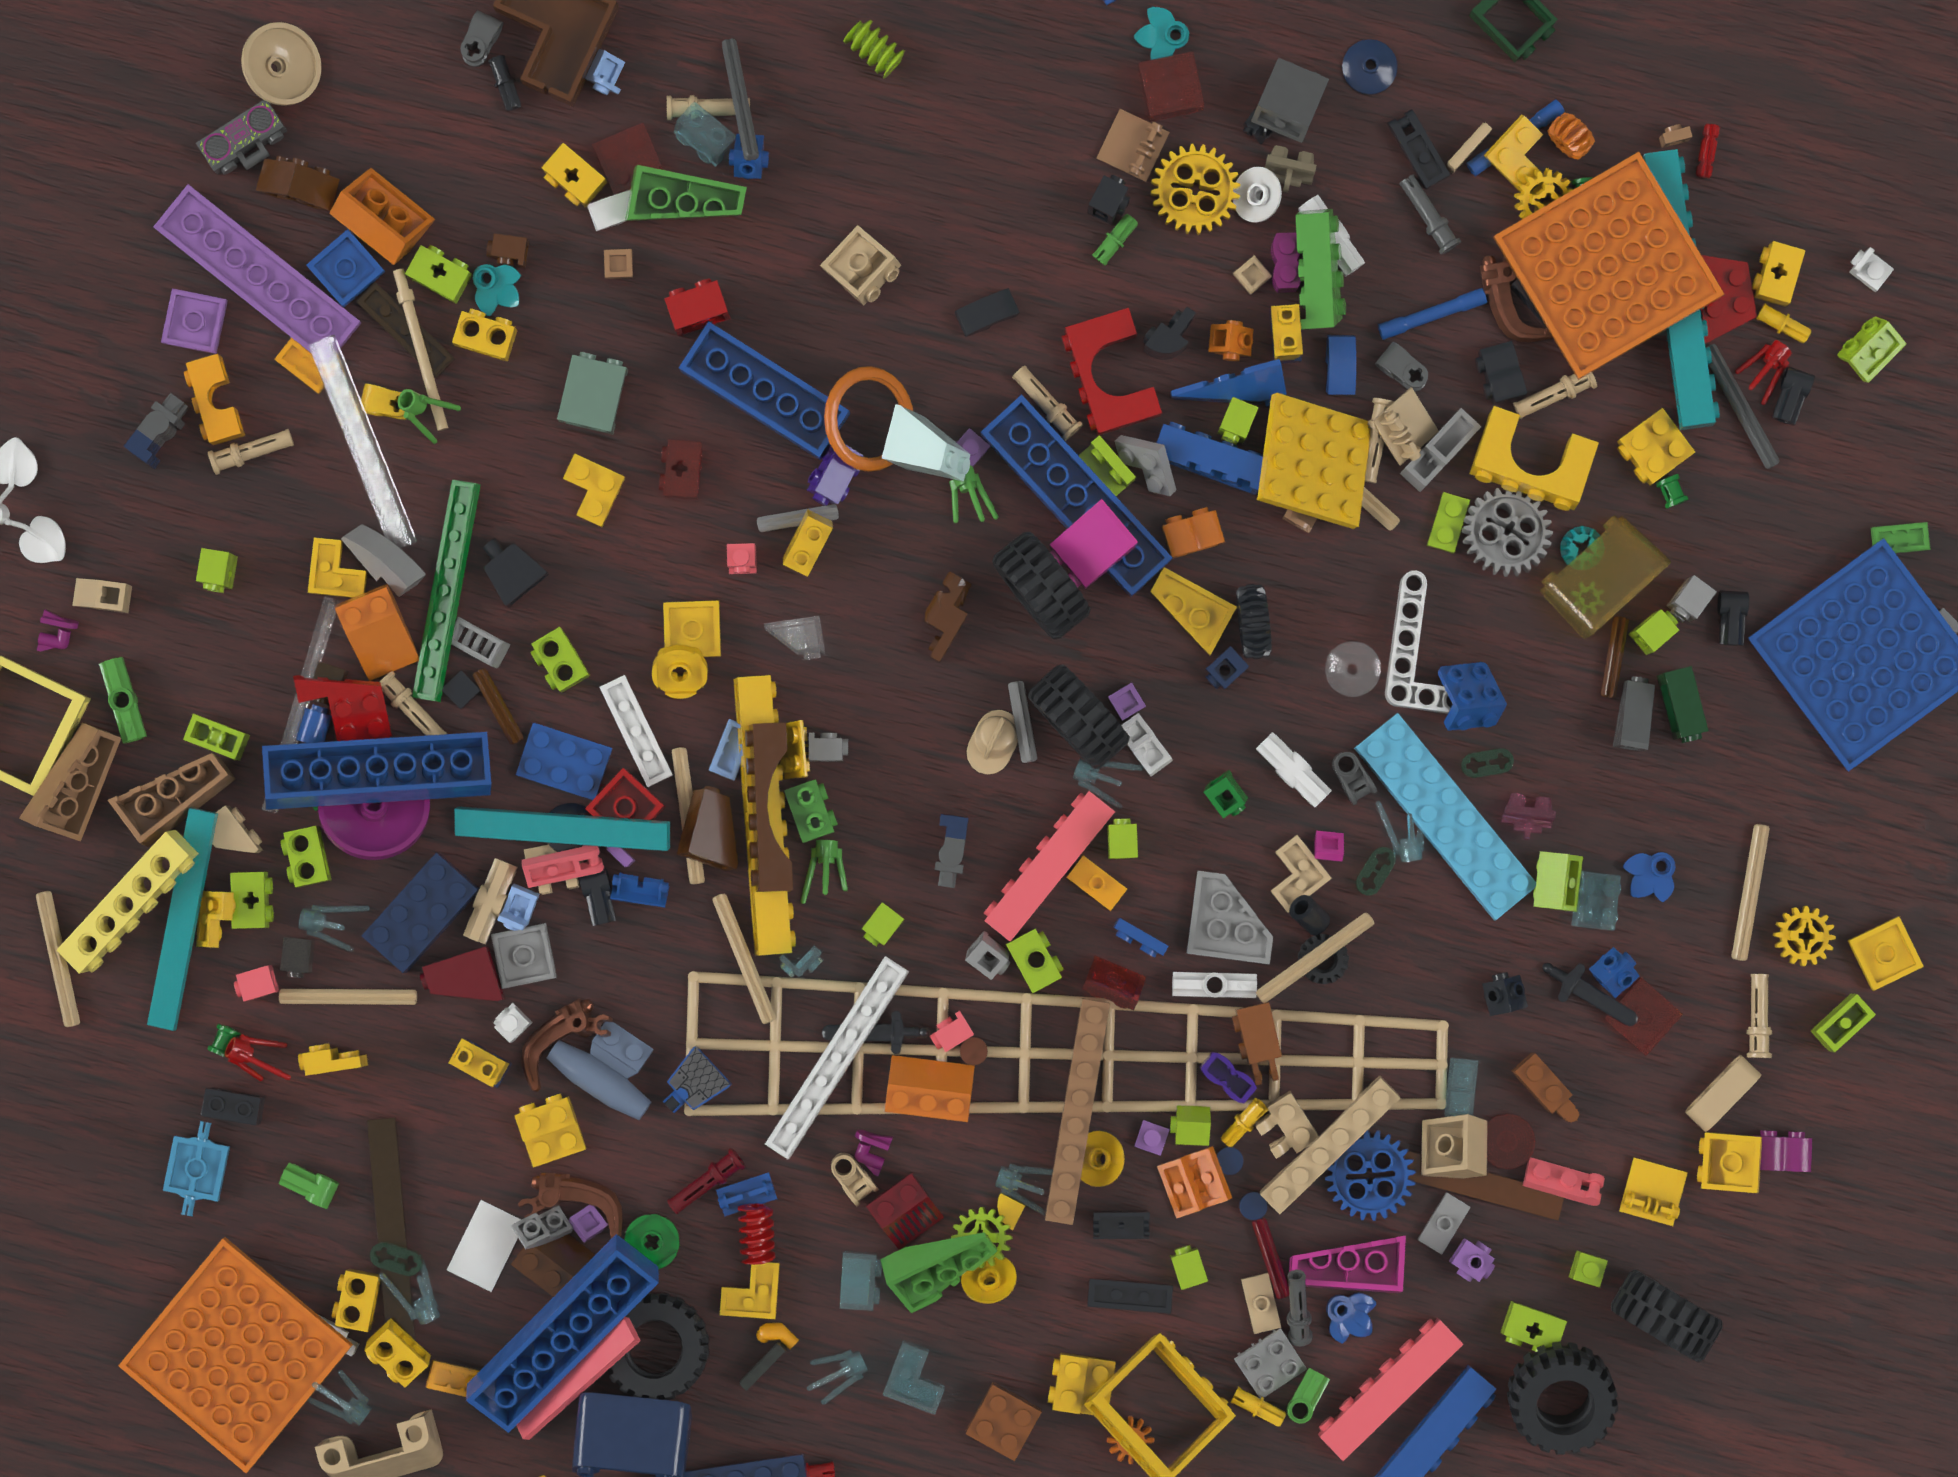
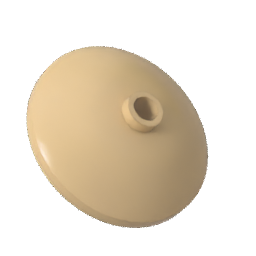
M282 22L266 24L255 30L243 47L241 64L244 77L250 88L263 100L275 105H293L305 100L316 89L321 76L320 55L312 39L298 27ZM272 63L277 66V72L272 70Z

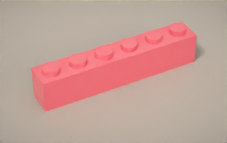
M1090 791L1086 795L1081 792L1071 804L1075 809L1068 817L1065 814L1060 817L1053 826L1057 831L1051 839L1046 835L1036 847L1040 852L1034 860L1028 857L1018 869L1022 872L1018 880L1015 882L1013 879H1010L1001 891L1005 894L1001 901L997 903L993 900L985 910L984 914L988 917L984 921L1010 942L1115 813L1113 809Z
M1439 1318L1435 1321L1429 1319L1419 1329L1421 1334L1414 1341L1411 1338L1408 1339L1399 1348L1402 1352L1394 1360L1392 1358L1386 1360L1379 1368L1381 1373L1374 1380L1371 1377L1368 1378L1359 1387L1361 1392L1354 1399L1350 1396L1340 1405L1339 1409L1341 1412L1334 1419L1329 1416L1319 1426L1321 1429L1318 1433L1319 1437L1342 1461L1464 1345Z

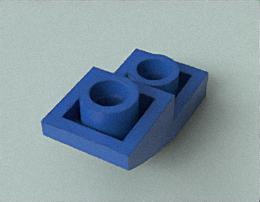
M1327 335L1325 362L1328 364L1326 392L1328 395H1355L1356 337L1355 335Z

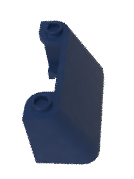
M588 1392L581 1393L578 1402L572 1472H576L580 1477H593L595 1473L600 1472V1469L655 1474L656 1477H685L692 1423L691 1406L678 1401Z

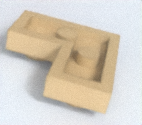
M1298 835L1275 851L1292 873L1271 890V893L1287 913L1291 903L1301 895L1310 896L1332 879Z

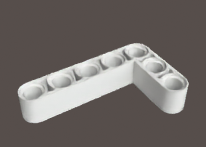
M1410 571L1401 578L1385 698L1390 705L1448 714L1451 708L1446 703L1448 694L1444 686L1414 682L1427 579L1420 571ZM1414 576L1419 579L1421 586L1418 591L1408 589L1406 585L1408 577ZM1405 604L1415 606L1417 610L1415 618L1409 619L1404 616L1402 609ZM1402 631L1412 634L1413 642L1410 646H1404L1400 643L1399 634ZM1402 658L1408 661L1409 670L1407 673L1402 674L1396 670L1395 663L1397 659ZM1394 686H1401L1405 690L1406 696L1403 701L1393 699L1391 691ZM1422 690H1428L1432 693L1433 701L1430 705H1424L1420 702L1419 693Z

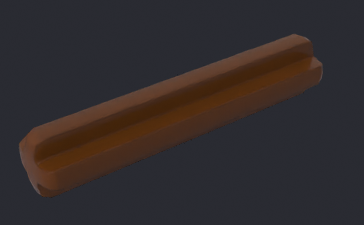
M1616 616L1612 623L1601 696L1606 698H1615L1617 695L1629 623L1628 618Z
M483 668L475 672L473 677L509 743L514 745L523 740L519 727L487 669Z

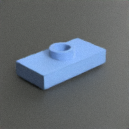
M728 719L708 771L734 781L741 766V756H743L742 744H738L737 728H741V726L736 721Z

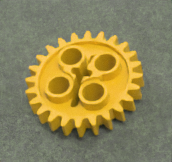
M1191 144L1189 152H1186L1180 146L1178 156L1172 151L1169 152L1170 162L1165 159L1161 160L1160 163L1164 170L1160 168L1155 169V173L1160 179H1152L1151 184L1158 186V188L1152 190L1151 195L1158 196L1159 198L1153 202V206H1162L1158 216L1167 214L1168 217L1165 224L1168 225L1174 220L1176 222V231L1183 225L1185 226L1186 234H1189L1191 227H1195L1198 235H1200L1201 229L1204 226L1208 232H1211L1212 223L1221 227V217L1227 220L1230 219L1231 216L1227 209L1236 210L1237 206L1231 200H1239L1240 195L1234 193L1233 190L1239 189L1241 185L1232 180L1238 177V172H1229L1233 163L1230 162L1224 165L1225 154L1218 158L1215 157L1216 148H1213L1210 153H1206L1204 144L1201 146L1200 151H1196L1194 144ZM1181 167H1187L1191 170L1192 176L1187 180L1180 179L1177 175V170ZM1208 172H1214L1218 175L1219 182L1210 185L1205 181L1204 175ZM1177 183L1191 188L1194 183H1197L1200 190L1219 191L1220 195L1216 196L1204 191H1199L1197 195H1192L1191 189L1173 188L1171 184ZM1176 194H1182L1186 197L1187 204L1182 207L1175 206L1172 202V197ZM1203 199H1209L1213 202L1214 209L1205 212L1200 209L1199 202Z

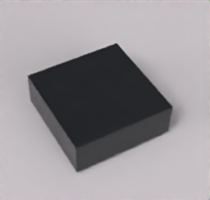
M461 670L443 687L442 691L462 710L481 690Z

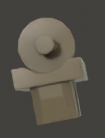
M1274 146L1271 155L1268 154L1264 168L1271 170L1277 176L1279 182L1284 184L1282 192L1288 193L1290 185L1300 187L1301 183L1312 185L1317 166L1314 164V154L1302 151L1299 152L1297 160L1287 158L1288 149L1286 147Z

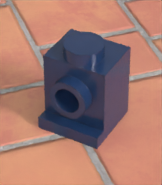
M1230 646L1205 669L1208 672L1205 678L1215 689L1221 687L1224 690L1250 666ZM1223 665L1228 666L1230 669V673L1227 676H1223L1219 672L1220 667Z

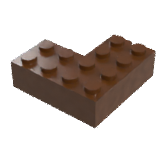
M495 0L493 7L496 13L541 32L520 78L523 85L545 95L548 92L551 98L574 108L585 84V77L598 50L601 49L619 10L617 1Z

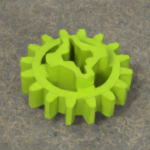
M980 1207L978 1214H976L974 1209H970V1217L961 1215L959 1218L963 1223L961 1225L954 1224L953 1228L958 1230V1234L951 1236V1238L978 1234L983 1230L993 1243H999L997 1252L986 1260L990 1266L996 1265L995 1257L1003 1260L1005 1257L1002 1251H1009L1011 1249L1006 1244L1007 1240L1013 1239V1236L1006 1235V1230L1010 1229L1011 1226L1002 1224L1005 1218L1004 1215L995 1217V1209H991L988 1214H986L985 1207ZM976 1220L975 1228L971 1232H965L967 1226ZM989 1221L996 1225L999 1232H994L989 1227ZM986 1261L979 1268H984Z

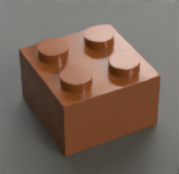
M992 1382L969 1423L966 1434L1015 1461L1042 1410L1031 1402Z

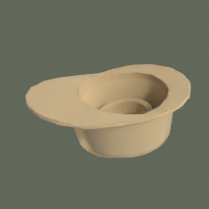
M995 710L985 714L979 721L967 747V759L972 768L979 773H997L1004 769L1018 744L1013 715L1003 710Z

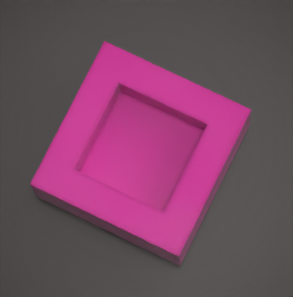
M1316 831L1315 859L1342 862L1344 856V833Z

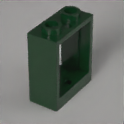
M1482 0L1470 12L1469 16L1514 62L1520 57L1526 60L1536 50L1533 45L1540 38L1545 41L1556 30L1553 26L1558 19L1539 0H1521L1544 24L1520 48L1516 49L1484 17L1500 0Z
M1692 666L1657 675L1673 740L1681 738V742L1686 743L1702 739L1701 733L1709 730Z

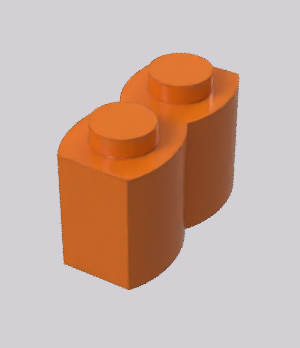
M1208 507L1193 511V517L1182 519V515L1166 519L1167 524L1163 525L1161 529L1172 559L1225 543L1216 510L1209 512Z

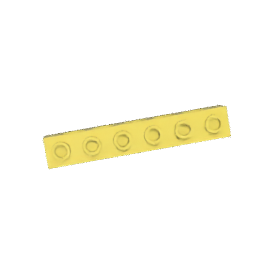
M176 830L166 831L61 944L57 951L79 974L88 971L92 973L97 970L104 962L101 958L107 952H113L121 944L120 938L126 932L130 933L139 925L140 921L138 918L144 912L146 914L149 913L158 904L156 899L162 893L166 894L175 886V878L180 873L184 874L192 868L195 863L193 859L199 853ZM164 857L167 858L170 863L168 871H166L162 866V860ZM146 877L151 881V889L149 891L144 886ZM127 897L133 901L132 910H129L126 906ZM109 917L113 918L115 922L113 930L108 926ZM91 936L97 942L95 950L91 948L89 943Z

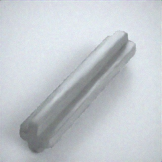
M835 504L809 508V510L829 520H837L839 518L838 508ZM807 509L758 517V530L766 532L799 526Z
M1023 681L1011 682L1008 684L1021 761L1022 763L1034 762L1037 760V752L1025 685Z

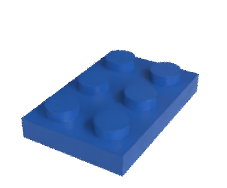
M533 723L516 775L593 800L598 795L613 748Z

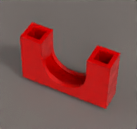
M1129 308L1065 327L1066 335L1061 337L1066 352H1072L1074 361L1070 362L1074 378L1079 377L1082 388H1078L1082 404L1088 403L1091 414L1086 415L1091 431L1096 430L1099 436L1162 415L1154 387L1125 396H1113L1102 391L1092 377L1091 365L1093 359L1102 349L1136 338L1137 332Z

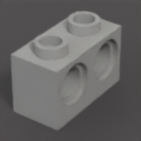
M1693 575L1685 579L1666 606L1671 609L1670 613L1680 622H1684V620L1690 622L1699 617L1717 591Z

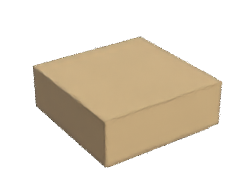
M1255 255L1233 273L1250 295L1272 278V275Z

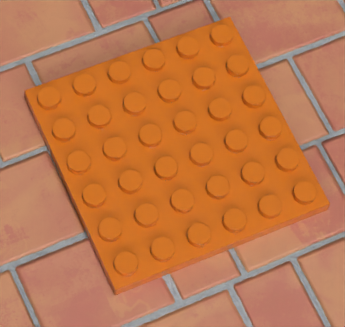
M1640 152L1630 156L1494 236L1499 248L1578 380L1724 296V292Z
M224 1237L118 1366L242 1471L247 1473L353 1344Z

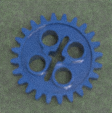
M1369 1130L1364 1133V1138L1360 1137L1335 1161L1334 1165L1328 1168L1333 1173L1325 1177V1180L1333 1181L1334 1185L1327 1190L1329 1192H1337L1333 1202L1342 1200L1343 1204L1340 1209L1344 1210L1349 1206L1351 1208V1217L1359 1211L1361 1220H1364L1367 1213H1370L1372 1220L1375 1221L1377 1213L1380 1212L1385 1219L1388 1217L1387 1209L1397 1213L1398 1210L1395 1204L1398 1203L1405 1206L1406 1202L1402 1196H1412L1413 1194L1407 1189V1186L1416 1184L1415 1181L1409 1179V1176L1415 1174L1416 1170L1408 1169V1165L1414 1159H1405L1404 1155L1409 1150L1408 1148L1401 1151L1398 1149L1401 1143L1400 1140L1394 1144L1390 1143L1391 1134L1381 1139L1380 1130H1377L1374 1137H1371ZM1379 1153L1389 1155L1391 1159L1389 1167L1382 1168L1377 1164L1376 1156ZM1351 1155H1358L1362 1158L1363 1166L1361 1169L1354 1170L1349 1166L1348 1160ZM1369 1168H1372L1373 1173L1395 1172V1176L1375 1177L1373 1183L1367 1177L1357 1179L1346 1178L1347 1174H1364ZM1381 1181H1389L1392 1184L1393 1192L1391 1195L1386 1196L1380 1193L1378 1186ZM1353 1183H1361L1365 1187L1363 1197L1353 1196L1351 1193Z

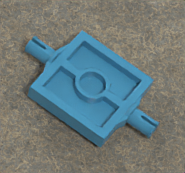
M200 1121L197 1137L187 1138L175 1135L173 1138L163 1191L177 1193L184 1198L182 1215L193 1216L195 1200L207 1199L218 1202L220 1199L230 1146L217 1144L208 1139L211 1122Z

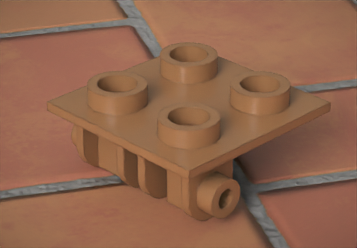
M1119 109L1096 159L1146 182L1170 132L1162 129L1163 126L1156 122L1149 123Z

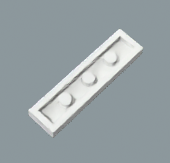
M623 675L601 686L600 689L647 787L673 776L626 676Z

